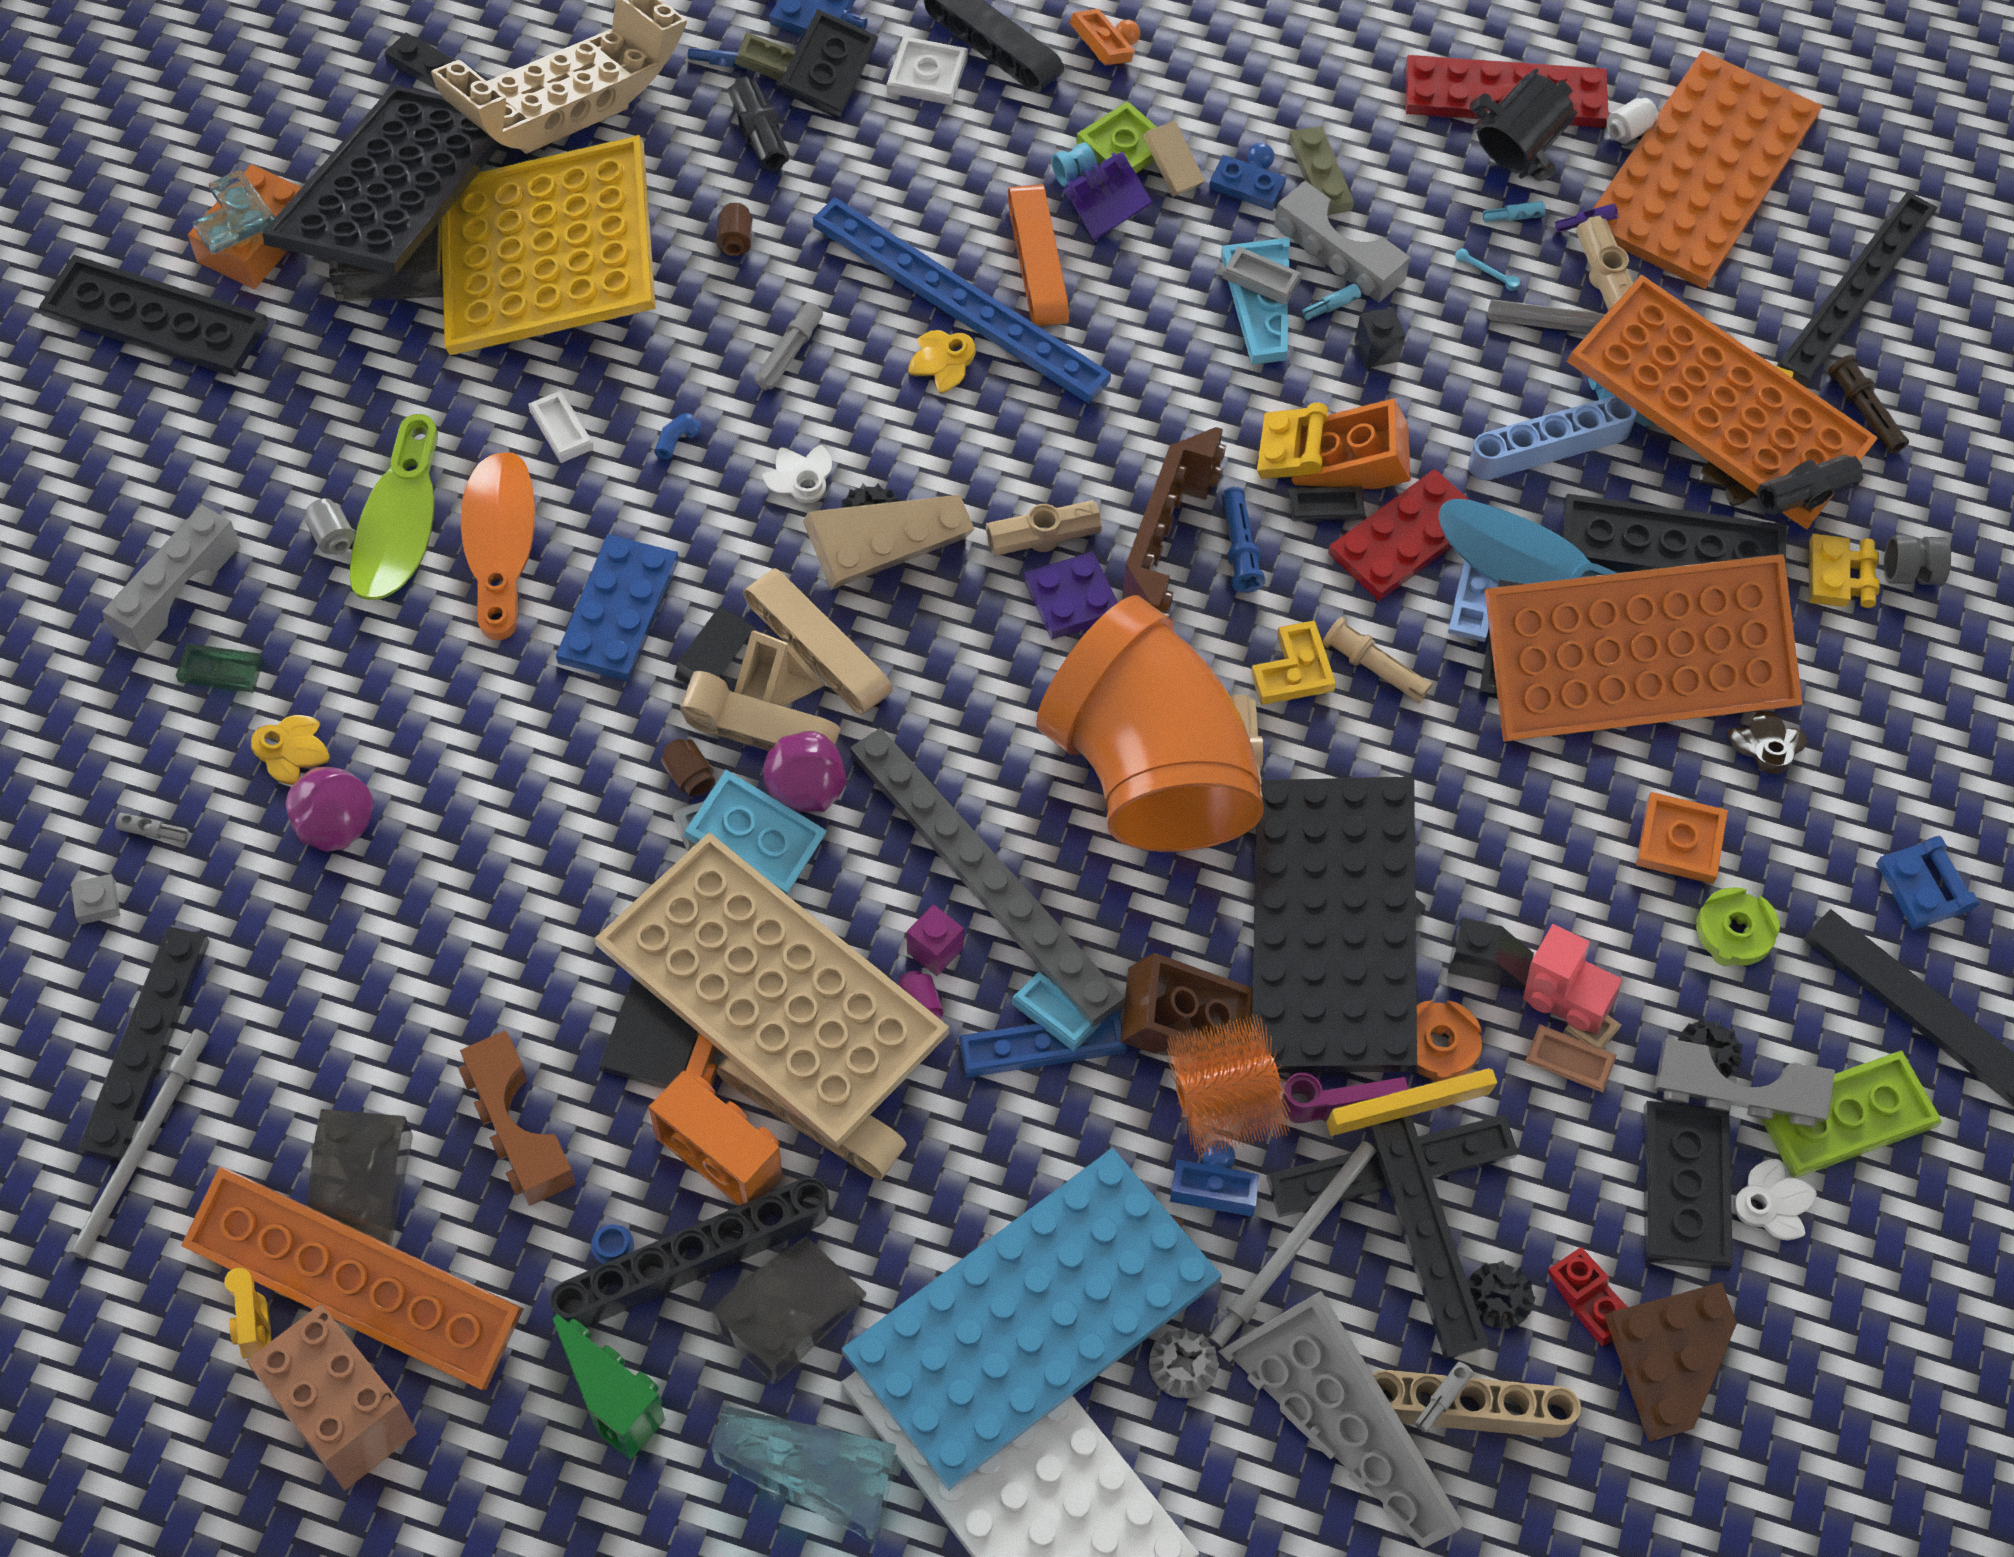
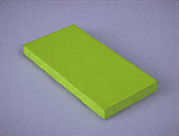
M1902 1050L1836 1073L1834 1075L1828 1119L1823 1122H1815V1128L1790 1124V1116L1773 1113L1772 1120L1761 1118L1792 1178L1804 1176L1934 1129L1942 1123L1940 1116Z

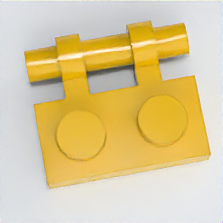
M1812 534L1809 541V603L1847 607L1851 596L1860 597L1862 607H1874L1876 605V595L1880 591L1879 580L1875 577V568L1879 565V553L1875 550V541L1869 538L1862 539L1859 543L1860 550L1851 551L1850 538ZM1850 568L1860 569L1859 579L1850 578Z

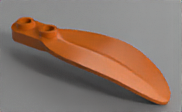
M509 452L492 454L475 467L467 482L461 505L463 548L468 565L478 581L477 620L482 633L491 640H504L510 637L517 628V581L527 564L535 528V499L528 468L518 455ZM496 580H502V581H503V582H502L500 585H498V586H492V585H491V583L494 582V581H496ZM496 613L502 614V617L498 620L490 619Z

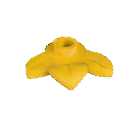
M940 330L929 331L917 338L921 350L912 357L908 371L909 374L916 376L934 375L938 392L940 394L948 392L964 379L966 366L973 361L976 353L975 343L969 335L964 333L949 335ZM962 346L959 351H953L956 347Z
M301 715L286 717L278 725L259 727L251 738L253 753L260 760L266 762L268 772L274 779L285 784L294 785L298 781L300 768L318 766L327 763L330 759L325 745L314 736L320 723L312 717ZM265 739H274L278 743L269 745L265 742Z

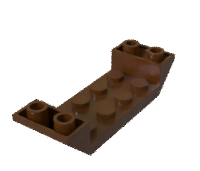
M1214 427L1169 446L1126 562L1122 600L1138 595L1170 618L1171 613H1169V609L1174 592L1168 591L1170 575L1152 571V567H1157L1163 552V545H1161L1163 537H1169L1174 521L1172 513L1174 508L1179 509L1183 494L1206 500L1210 488L1218 487L1223 471L1221 464L1226 451V445L1221 444L1222 428Z

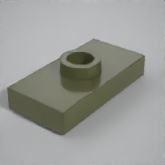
M745 32L734 64L781 81L796 51Z

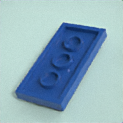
M607 534L557 651V664L630 682L678 564V552Z

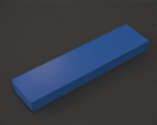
M1119 1011L1114 1012L1104 1019L1100 1026L1075 1051H1072L1047 1032L1040 1024L959 1035V1046L965 1078L1125 1054L1127 1046L1120 1042L1122 1030Z

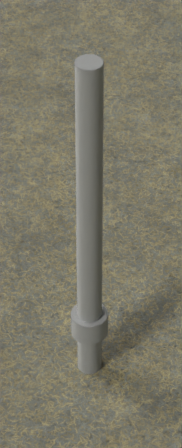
M194 1029L180 1056H174L166 1070L169 1074L73 1244L70 1250L72 1255L86 1259L183 1083H189L197 1069L195 1062L209 1038L203 1031Z
M1363 1141L1245 1292L1241 1296L1236 1295L1226 1307L1228 1313L1208 1337L1213 1344L1222 1349L1241 1324L1246 1325L1257 1312L1255 1308L1257 1303L1376 1153V1149L1371 1144Z

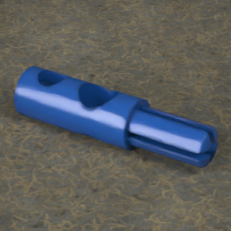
M689 48L687 52L688 59L709 62L712 65L747 69L734 64L738 52Z

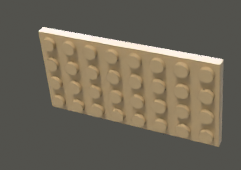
M710 832L595 937V943L599 949L836 1149L949 1035L948 1025Z

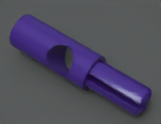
M1613 203L1580 212L1576 216L1557 220L1555 228L1557 232L1574 229L1590 217L1601 216L1602 219H1607V221L1618 219V209L1616 204Z

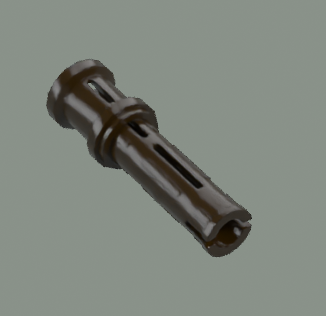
M1851 354L1839 359L1828 369L1827 374L1831 379H1836L1845 392L1843 395L1845 400L1850 402V404H1856L1871 428L1887 448L1889 454H1896L1903 450L1909 444V439L1905 437L1890 413L1874 393L1875 383L1873 380L1864 376L1857 366L1858 359L1855 355Z

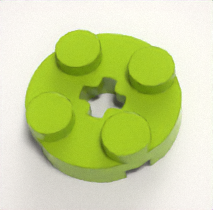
M1729 887L1714 892L1697 915L1696 929L1699 940L1704 948L1712 954L1714 961L1720 965L1729 966L1734 964L1744 966L1761 961L1772 950L1779 934L1780 923L1772 905L1761 896L1757 899L1753 895L1746 894L1747 889ZM1731 919H1735L1738 924H1745L1747 926L1743 933H1737L1729 927Z

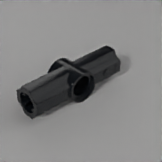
M747 76L738 78L728 89L729 97L738 114V123L745 143H751L761 168L769 169L770 172L782 169L783 165L789 161V152L780 134L776 112L771 104H766L756 80H751Z
M1848 455L1816 464L1814 460H1807L1793 468L1787 475L1761 483L1756 490L1758 495L1757 504L1763 513H1771L1772 515L1802 505L1806 509H1813L1823 504L1833 494L1858 486L1863 480L1862 464L1856 456L1849 457Z

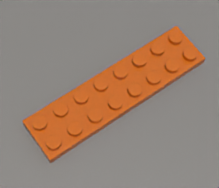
M224 1167L218 1168L181 1244L182 1247L230 1270L234 1268L247 1269L255 1282L311 1309L322 1304L334 1320L480 1390H487L524 1308Z

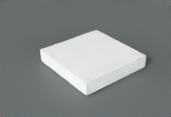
M903 36L887 82V93L952 105L968 58V49Z

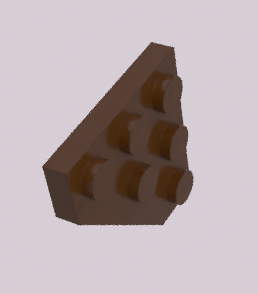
M1722 1282L1612 1311L1604 1315L1648 1442L1683 1433L1695 1427L1737 1325Z

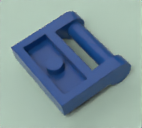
M1934 836L1921 844L1881 856L1876 862L1880 873L1912 930L1965 914L1980 904L1974 892L1967 890L1945 851L1947 845L1942 836ZM1932 859L1954 900L1946 901L1923 860Z

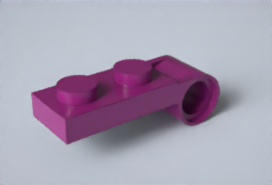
M1297 1073L1292 1075L1285 1084L1282 1096L1286 1104L1281 1098L1286 1113L1282 1104L1281 1107L1285 1118L1288 1115L1291 1122L1307 1123L1323 1120L1324 1122L1328 1120L1332 1110L1335 1108L1408 1090L1406 1078L1401 1077L1323 1091L1320 1082L1313 1075ZM1295 1093L1304 1094L1310 1099V1102L1299 1103L1293 1099L1292 1095Z

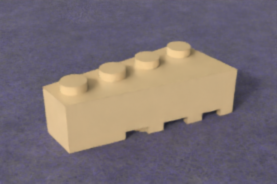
M961 495L810 511L803 520L831 590L963 540L974 530Z

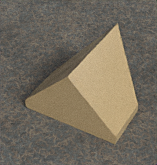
M755 630L751 632L734 692L784 707L825 686L824 682L789 643Z

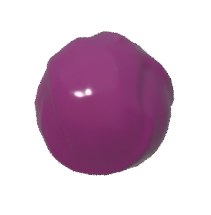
M804 731L781 737L777 744L769 750L764 763V782L769 795L794 811L825 812L839 798L847 784L844 763L837 747L826 735L816 731Z
M317 767L308 771L294 783L286 798L287 814L298 839L304 845L312 846L325 852L346 849L364 833L371 820L374 805L371 792L361 780L344 769L334 767Z

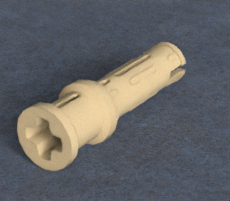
M1338 618L1326 634L1323 645L1327 648L1330 646L1334 647L1349 657V663L1352 665H1364L1410 696L1418 704L1421 703L1429 693L1427 689L1430 690L1433 683L1427 681L1375 646L1372 636L1369 634L1363 636L1347 625L1345 618Z

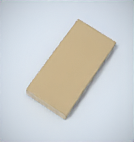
M1175 120L1151 129L1143 135L1173 197L1199 187L1205 182Z

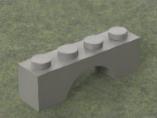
M1304 181L1278 203L1274 226L1284 236L1290 237L1302 246L1307 253L1328 265L1334 273L1343 276L1352 284L1355 283L1359 287L1360 292L1370 296L1379 303L1406 280L1411 257L1385 238L1371 242H1359L1340 235L1328 220L1331 199Z
M201 504L102 610L113 636L144 653L168 626V616L173 600L187 580L203 570H212L217 573L238 550L240 544L232 522Z
M1666 1038L1662 1042L1654 1090L1664 1092L1663 1099L1673 1102L1688 1103L1689 1097L1706 1100L1705 1107L1710 1109L1730 1111L1731 1105L1748 1108V1116L1772 1120L1773 1113L1790 1116V1124L1815 1128V1122H1823L1828 1119L1835 1070L1792 1062L1786 1066L1779 1078L1772 1084L1763 1087H1744L1731 1082L1719 1072L1711 1058L1709 1046Z

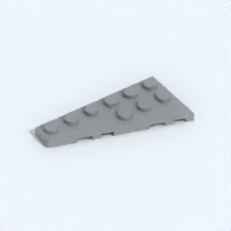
M1322 1291L1312 1295L1218 1351L1229 1362L1234 1360L1249 1374L1247 1380L1258 1390L1261 1388L1266 1390L1280 1404V1411L1330 1459L1335 1457L1351 1472L1349 1478L1360 1488L1365 1485L1383 1503V1510L1422 1548L1457 1532L1464 1525Z

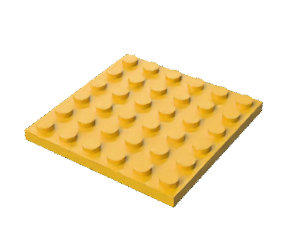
M640 135L479 172L441 219L444 341L449 355L656 309L644 143Z

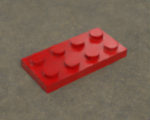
M1434 469L1329 546L1328 554L1371 595L1380 601L1452 548L1440 526V508L1448 500L1469 499Z

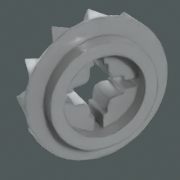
M1187 1328L1174 1332L1167 1331L1163 1337L1154 1343L1149 1357V1370L1156 1385L1165 1393L1178 1398H1192L1204 1393L1213 1384L1219 1366L1215 1346H1211L1203 1333L1196 1334ZM1177 1349L1185 1357L1197 1356L1191 1364V1375L1183 1367L1171 1368L1177 1360Z

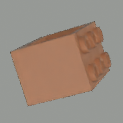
M322 1304L318 1305L246 1360L268 1394L344 1491L417 1434L400 1401Z

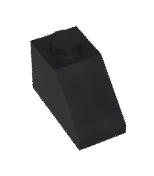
M1462 917L1454 937L1447 973L1525 991L1534 952L1503 926Z

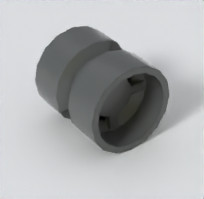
M1893 535L1889 538L1884 555V573L1887 582L1911 584L1917 579L1921 585L1942 586L1945 584L1951 567V547L1947 538L1923 537L1919 542L1914 536Z

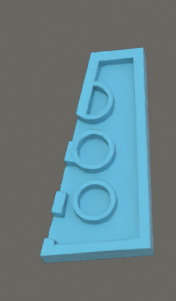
M1290 237L1225 245L1221 249L1224 268L1238 246L1289 267ZM1228 281L1251 365L1286 360L1288 352V302L1284 305Z

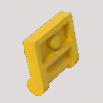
M1311 403L1307 408L1265 412L1257 472L1261 479L1311 475L1321 471L1323 461L1320 456L1323 424L1328 419L1329 411L1326 405ZM1302 426H1308L1305 453L1301 458H1298Z
M234 1268L227 1273L224 1281L229 1293L235 1297L236 1317L230 1318L229 1330L233 1345L238 1344L242 1358L249 1359L272 1341L269 1304L262 1294L255 1291L253 1277L247 1269Z

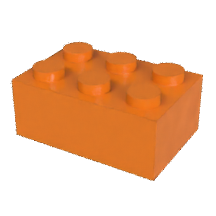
M250 164L188 233L196 261L255 290L288 252L280 248L264 245L262 232L302 187Z
M683 1070L649 1106L656 1140L738 1206L768 1194L783 1178L778 1139L768 1129L762 1126L757 1129L746 1120L747 1116L744 1111L735 1103L728 1101L725 1104L716 1097L714 1088L700 1076L694 1079Z

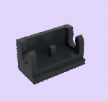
M719 606L679 659L674 678L679 681L682 680L689 685L694 671L708 672L720 677L747 639L750 638L751 632L754 631L755 627Z

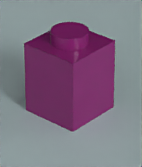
M934 904L906 931L907 953L935 976H938L963 950L964 928Z

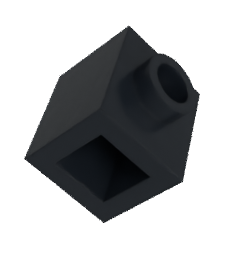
M1394 308L1372 310L1368 313L1360 314L1354 342L1365 369L1399 362L1405 333Z

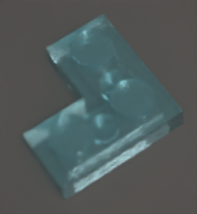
M239 169L209 183L211 193L222 208L194 221L193 225L196 233L213 255L265 230L275 217L246 175Z

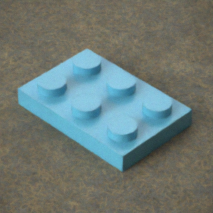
M725 770L686 828L683 837L697 844L710 832L788 895L823 840L827 830L728 770Z

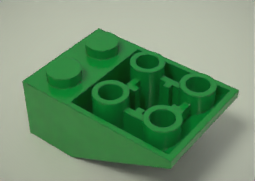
M556 1314L553 1321L597 1434L631 1461L665 1421L661 1406L663 1401L658 1393H656L659 1390L658 1385L643 1372L639 1371L635 1376L623 1366L625 1364L624 1358L610 1346L605 1345L601 1349L590 1340L592 1334L579 1321L572 1318L568 1323Z

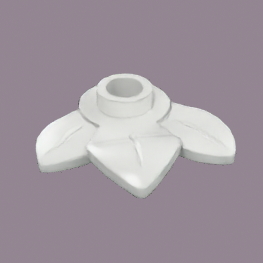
M819 445L811 450L806 458L781 447L776 457V470L764 473L762 479L768 489L774 493L792 495L794 499L802 503H813L820 500L826 492L825 479L832 471V460L823 445Z
M1770 1159L1756 1165L1750 1171L1748 1186L1744 1187L1737 1194L1734 1208L1738 1218L1744 1224L1752 1227H1764L1773 1237L1781 1240H1794L1805 1235L1804 1226L1798 1215L1811 1207L1817 1193L1812 1186L1803 1180L1796 1178L1785 1179L1782 1162L1778 1159ZM1754 1199L1760 1202L1764 1209H1755L1751 1204V1200Z

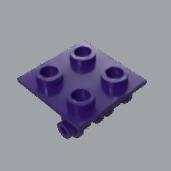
M1115 152L1112 153V156L1102 162L1100 167L1095 164L1094 171L1090 173L1087 169L1085 171L1086 176L1082 175L1073 182H1067L1069 186L1063 189L1075 206L1094 241L1153 203L1124 152H1120L1117 155Z

